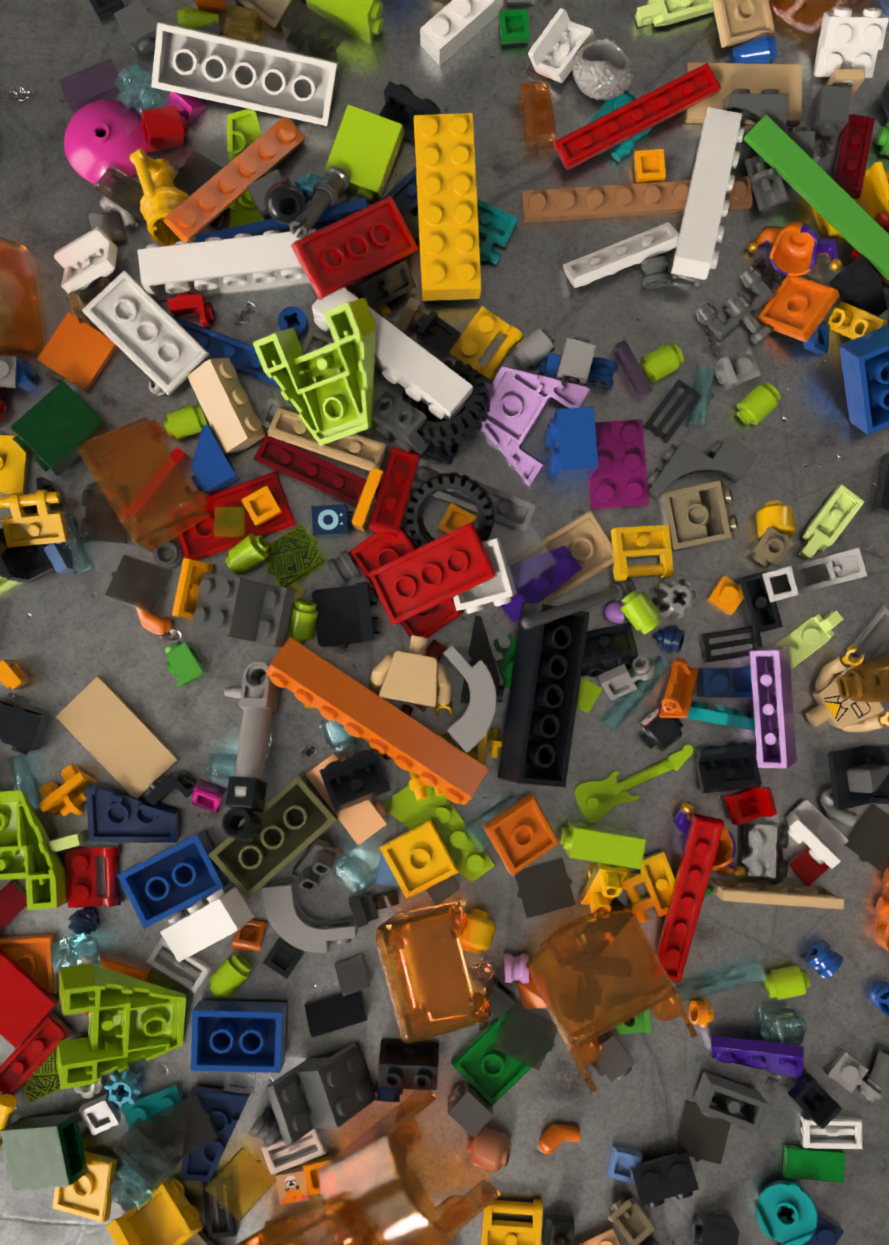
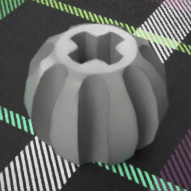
M673 576L665 578V584L661 582L657 584L654 591L657 592L658 597H653L652 601L655 606H660V615L665 618L670 615L671 619L677 620L684 617V612L687 614L691 613L695 607L691 603V599H696L695 590L689 591L691 583L683 578L678 581L677 577ZM674 593L677 595L674 599L675 603L672 602V599L675 597Z

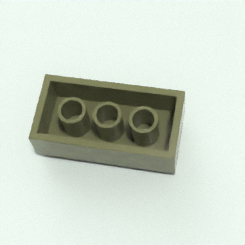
M302 772L264 805L263 812L255 813L262 822L261 832L256 839L245 842L229 836L209 854V857L247 900L338 819L317 789ZM245 823L239 827V831L245 827Z

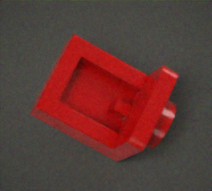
M191 292L177 293L175 298L167 299L169 311L173 316L183 317L199 314L203 327L211 329L210 320L215 319L212 303L207 302L202 293L192 295Z
M770 787L748 788L725 796L732 825H741L760 817L777 815L775 800Z

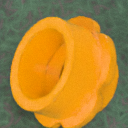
M699 998L690 1002L689 1018L693 1025H700L701 1028H706L708 1023L712 1022L714 1010L705 998Z

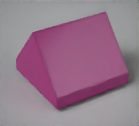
M171 91L165 106L176 105L179 116H184L187 127L206 108V105L197 97Z
M200 779L193 788L192 804L219 813L227 793V788Z

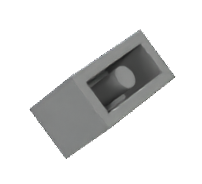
M574 336L573 339L567 338L561 352L556 379L584 386L588 379L596 345L591 344L589 339L580 336Z

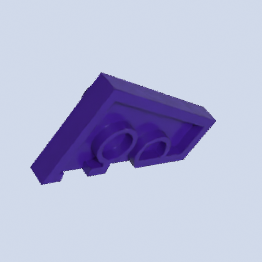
M565 546L510 566L517 594L510 597L512 602L500 606L515 623L520 619L522 602L540 603L579 572L582 567Z
M712 1035L711 1056L722 1063H735L792 1078H802L804 1046Z

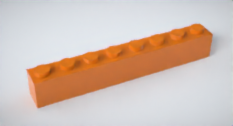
M291 637L269 665L266 675L270 677V680L280 688L286 687L295 693V697L299 701L307 705L311 704L319 709L321 715L326 719L337 721L345 726V730L350 735L363 738L370 743L372 749H376L378 753L387 754L393 758L396 765L407 771L411 770L420 776L419 778L424 784L430 787H437L443 791L445 797L453 803L465 805L473 797L489 770Z

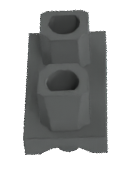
M760 155L745 160L759 211L762 212L789 200L783 178Z
M320 838L314 840L308 845L305 854L293 867L292 874L299 877L298 886L314 892L323 878L332 871L334 865L343 856L344 849L331 847L327 840Z

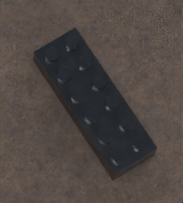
M522 602L497 778L518 784L566 787L590 612L579 611L530 629H524L521 625L523 618L556 606Z

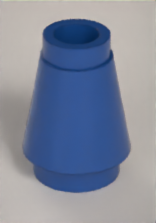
M764 34L733 47L734 63L769 64L770 61L776 60L777 57L774 35L767 36V34Z

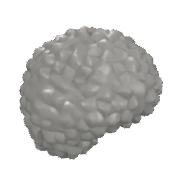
M606 37L594 40L578 51L579 53L576 54V58L573 61L572 71L578 88L586 96L605 101L618 97L629 89L635 73L633 69L634 64L630 60L629 55L624 52V48L614 39Z

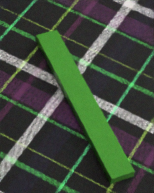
M765 114L743 140L889 281V234Z

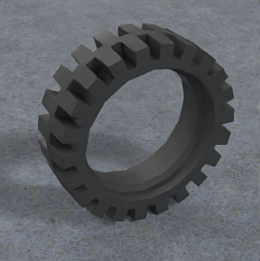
M445 360V365L473 386L472 400L460 415L450 420L441 422L425 421L417 432L426 444L430 445L433 442L434 446L441 447L442 441L446 446H452L453 439H456L458 444L464 442L462 436L465 434L468 438L474 436L473 428L479 431L483 427L481 421L486 422L488 418L487 412H490L491 407L489 403L490 397L483 378L471 365L466 364L464 366L461 361H456L455 365H453L451 360ZM403 390L402 400L420 410L423 402L421 400L419 402L413 400Z
M454 472L450 474L442 473L429 478L413 494L408 505L406 519H408V531L410 530L411 532L410 537L413 542H417L418 548L435 540L424 525L422 518L424 505L429 497L437 491L445 489L459 490L473 500L479 514L478 528L476 530L482 542L488 540L494 524L493 503L486 489L482 488L478 481L470 479V476L465 474L459 475Z

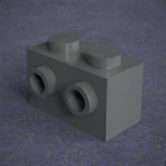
M703 1071L694 1097L700 1112L712 1119L720 1118L737 1128H748L756 1132L759 1130L768 1104L758 1090Z

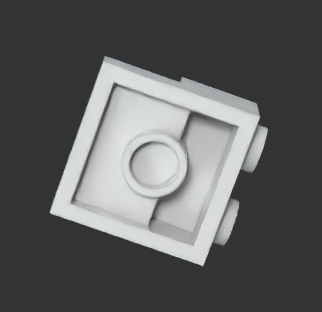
M835 7L834 12H824L813 75L815 77H831L837 68L865 70V78H872L878 50L883 48L889 19L882 13V9L864 8L863 13L852 12V8Z
M499 538L482 542L498 576L453 597L457 611L466 609L467 614L484 609L483 604L492 601L494 606L512 602L510 597L517 594L510 566L506 564Z

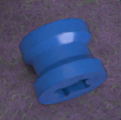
M294 306L286 307L280 312L278 325L281 331L294 327L298 340L304 338L309 330V323L304 312Z
M593 357L586 383L597 388L612 389L614 384L612 376L617 371L618 364L609 359Z
M820 940L808 950L804 961L809 966H815L817 973L822 978H828L839 969L843 962V957L837 952H832L830 945L825 940Z
M880 981L871 988L869 994L870 1001L882 1013L889 1016V995L883 998L889 992V982Z

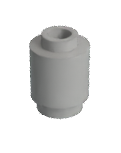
M536 327L516 345L517 349L512 354L525 370L531 367L535 368L549 353L555 350L553 343L556 340L546 328L541 331Z

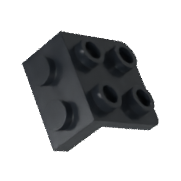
M0 528V576L10 581L28 583L54 570L55 568L44 551V547L47 545L39 544L8 548L3 528Z
M367 581L355 583L356 585L318 589L312 593L313 602L317 604L316 632L318 644L321 647L376 641V634H380L378 616L373 617L372 605H377L376 592L374 587L370 588Z
M863 744L829 752L828 762L835 809L844 810L869 803L889 804V774L873 793L851 792L847 777V770L865 764L889 766V744Z

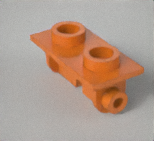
M676 658L671 663L666 691L661 702L660 718H688L699 668H689L684 658Z

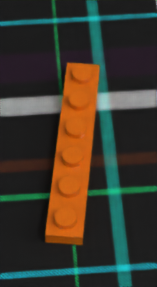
M283 117L165 217L164 223L187 244L246 193L248 185L264 177L304 142L306 136L288 117Z

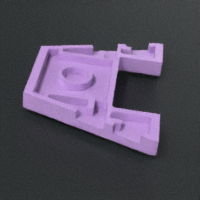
M502 366L488 389L491 407L490 412H487L488 418L486 422L481 421L482 429L494 445H497L506 456L509 464L513 465L521 475L524 483L530 487L545 463L522 449L521 446L550 398L553 397L568 408H577L583 405L592 389L587 386Z

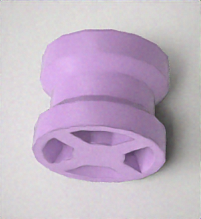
M504 953L505 984H511L513 981H520L522 984L529 983L528 953H522L520 956Z

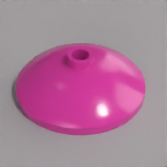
M97 100L83 106L73 115L65 131L64 148L70 164L81 177L97 185L114 186L131 180L137 175V171L129 155L140 148L145 151L148 157L150 154L141 127V115L131 106L117 100ZM106 131L104 137H98L100 132Z

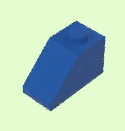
M208 425L202 427L191 464L195 474L191 479L199 492L204 490L206 494L210 495L234 484L240 478L228 456L223 453L213 430Z

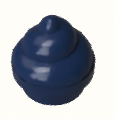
M669 625L664 630H658L653 636L664 652L672 654V652L679 653L683 646L685 630L679 629L677 625Z
M84 907L82 910L72 914L68 919L70 924L67 929L89 938L91 932H95L98 927L95 921L94 907Z
M377 1082L374 1088V1093H377L376 1101L400 1103V1095H403V1089L379 1088Z

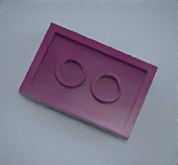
M643 420L595 422L598 468L588 479L590 510L648 506Z

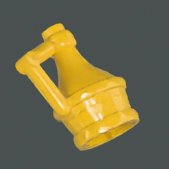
M140 148L129 155L131 162L135 165L144 192L140 201V211L147 221V229L154 241L163 246L175 245L176 242L182 240L164 223V219L185 201L189 195L174 185V170L166 159H156L154 161ZM195 237L192 238L190 241L194 243L196 240Z

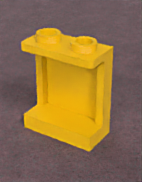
M881 161L875 162L869 169H866L862 194L859 199H853L872 218L880 211L885 212L889 216V174L883 168ZM811 206L819 234L834 237L837 240L843 239L844 237Z
M173 1176L161 1178L156 1182L157 1187L126 1215L112 1220L106 1228L115 1244L184 1245L204 1228L199 1220L200 1214L198 1210L188 1202L184 1195V1187L180 1181Z

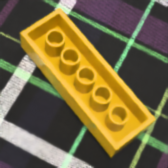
M473 113L414 115L422 301L480 299L481 271Z

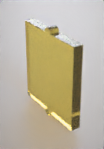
M242 1147L209 1182L205 1190L219 1202L221 1209L226 1208L234 1217L241 1221L271 1188L276 1179L263 1167L262 1160H256Z

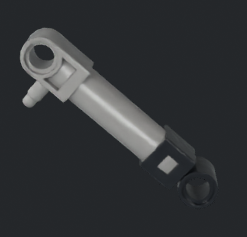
M262 661L252 662L246 667L243 674L242 687L233 686L227 687L224 690L225 696L240 698L239 707L243 708L244 711L234 777L229 776L225 806L231 809L223 817L222 828L228 836L245 842L256 839L262 829V822L259 816L253 812L264 811L267 783L263 781L271 717L272 714H277L280 687L276 686L268 675L259 684L261 676L267 674L269 665ZM245 818V827L239 831V823Z

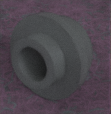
M162 540L153 549L155 562L163 568H173L182 559V549L173 540ZM166 549L173 551L172 558H164L163 554Z

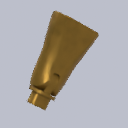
M889 654L847 670L844 675L838 676L837 685L841 698H850L852 701L889 702Z

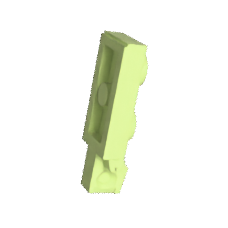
M648 0V5L637 8L635 19L638 27L651 25L652 23H654L655 27L712 13L714 9L712 0Z
M843 484L838 485L804 530L805 532L801 537L806 541L797 554L807 560L808 558L811 559L817 550L824 552L827 548L831 547L865 501Z
M837 610L829 612L823 618L820 614H816L813 617L807 618L772 646H789L790 669L792 670L830 640L829 638L835 635L831 629L844 619Z

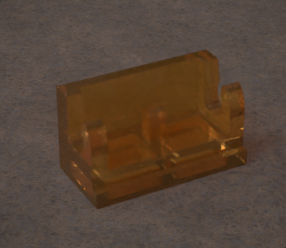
M549 82L521 83L519 100L527 152L553 149L554 141L558 139Z

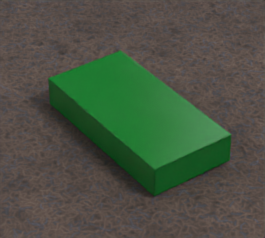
M784 1145L782 1174L785 1178L844 1183L845 1152L843 1149L803 1148L797 1145Z

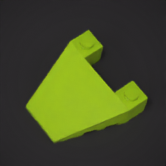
M365 297L323 312L335 343L304 355L294 327L253 342L264 372L269 379L273 378L282 389L281 394L285 400L292 402L300 413L298 417L320 446L371 428L376 325Z
M24 790L0 791V880L26 878L27 910L51 909L62 906L68 902L66 870L57 853L51 852L50 840Z
M94 964L60 967L59 995L63 1015L89 1012L88 1037L58 1041L57 1069L61 1089L97 1083L102 1080L101 1076L117 1069L119 1073L129 1069V1064L143 1058L149 1061L183 1046L186 1009L185 994Z

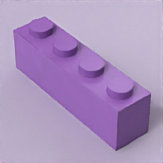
M789 646L758 647L750 651L758 768L787 769L797 762Z

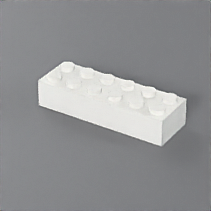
M159 22L157 23L151 87L327 126L330 118L338 62L184 26Z
M301 228L294 235L291 232L281 233L278 230H269L264 232L263 235L257 236L243 233L235 235L232 239L210 237L205 239V242L193 243L189 241L185 244L183 241H178L172 246L150 244L146 246V249L137 250L141 285L156 302L175 298V295L181 292H191L192 295L202 293L203 296H212L311 283L290 246L293 242L301 239L296 237ZM310 229L308 235L316 232V230Z

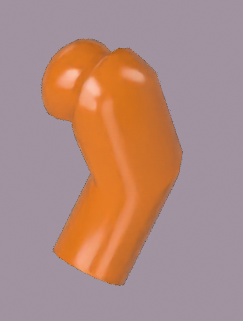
M149 599L135 602L143 628L157 635H162L164 632L171 630L172 622L167 616L160 618L154 615Z
M552 1124L540 1136L539 1149L543 1154L549 1155L563 1141L579 1143L580 1127Z

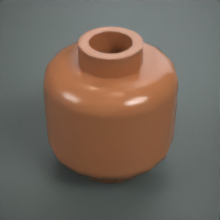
M483 1127L474 1138L470 1135L466 1151L471 1153V1162L474 1166L497 1172L502 1166H507L512 1142H508L505 1132Z

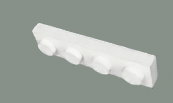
M667 222L563 264L565 275L574 288L586 286L604 276L613 275L619 270L640 264L642 261L656 255L669 252L677 247L679 233Z

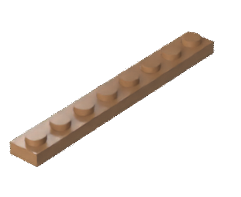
M749 176L735 177L731 194L726 193L725 200L730 201L728 210L750 209L753 205ZM691 180L525 190L521 194L523 223L684 213Z

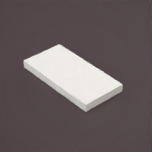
M125 270L82 309L83 313L168 396L210 356Z

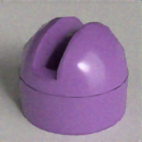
M612 600L605 607V615L611 622L623 623L624 613L620 608L624 604L621 600Z

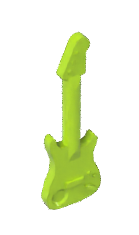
M684 744L681 750L668 755V759L620 782L617 781L619 771L614 770L605 779L578 784L574 794L583 816L588 822L597 823L617 805L637 801L640 796L638 794L629 795L628 790L672 769L678 771L693 754V746Z

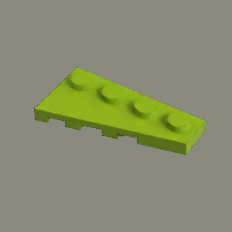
M245 109L227 114V151L229 163L262 136L255 110ZM249 191L229 206L230 228L264 221Z
M407 784L382 802L383 807L409 830L432 819L459 872L471 883L495 867V863L451 801L445 795L436 797L433 787H426L428 799L423 801H417L414 791H411L409 784Z

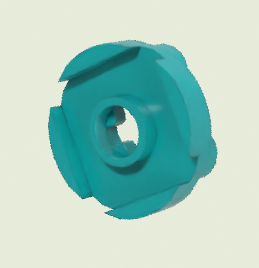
M779 1180L767 1185L758 1197L756 1218L763 1233L771 1240L775 1239L783 1243L782 1245H802L811 1238L817 1225L818 1211L810 1193L800 1183L793 1180ZM782 1206H787L794 1210L792 1220L788 1221L786 1216L781 1217L779 1215L782 1211Z

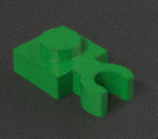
M512 634L508 635L510 645L507 648H502L499 645L498 639L494 640V648L499 653H502L503 656L502 659L496 661L505 688L510 687L515 655L516 640Z

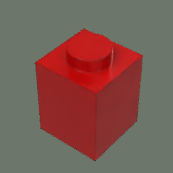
M176 105L142 111L141 127L149 152L183 147L184 135L188 134L186 120L184 116H179Z

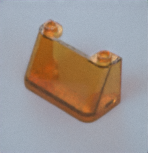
M0 237V355H17L22 360L35 358L45 348L46 340L34 257L25 245Z
M147 417L86 440L77 446V450L129 535L138 545L152 553L155 549L161 547V545L163 546L164 543L177 537L210 514L205 508L209 503L199 489L194 492L188 485L162 444L163 440L160 436L164 432L155 419L150 421Z
M460 902L399 912L377 928L376 943L398 1029L405 1043L419 1042L481 1024L489 1018V1001L482 993H473L459 937L464 932V928L467 927V917L461 909Z

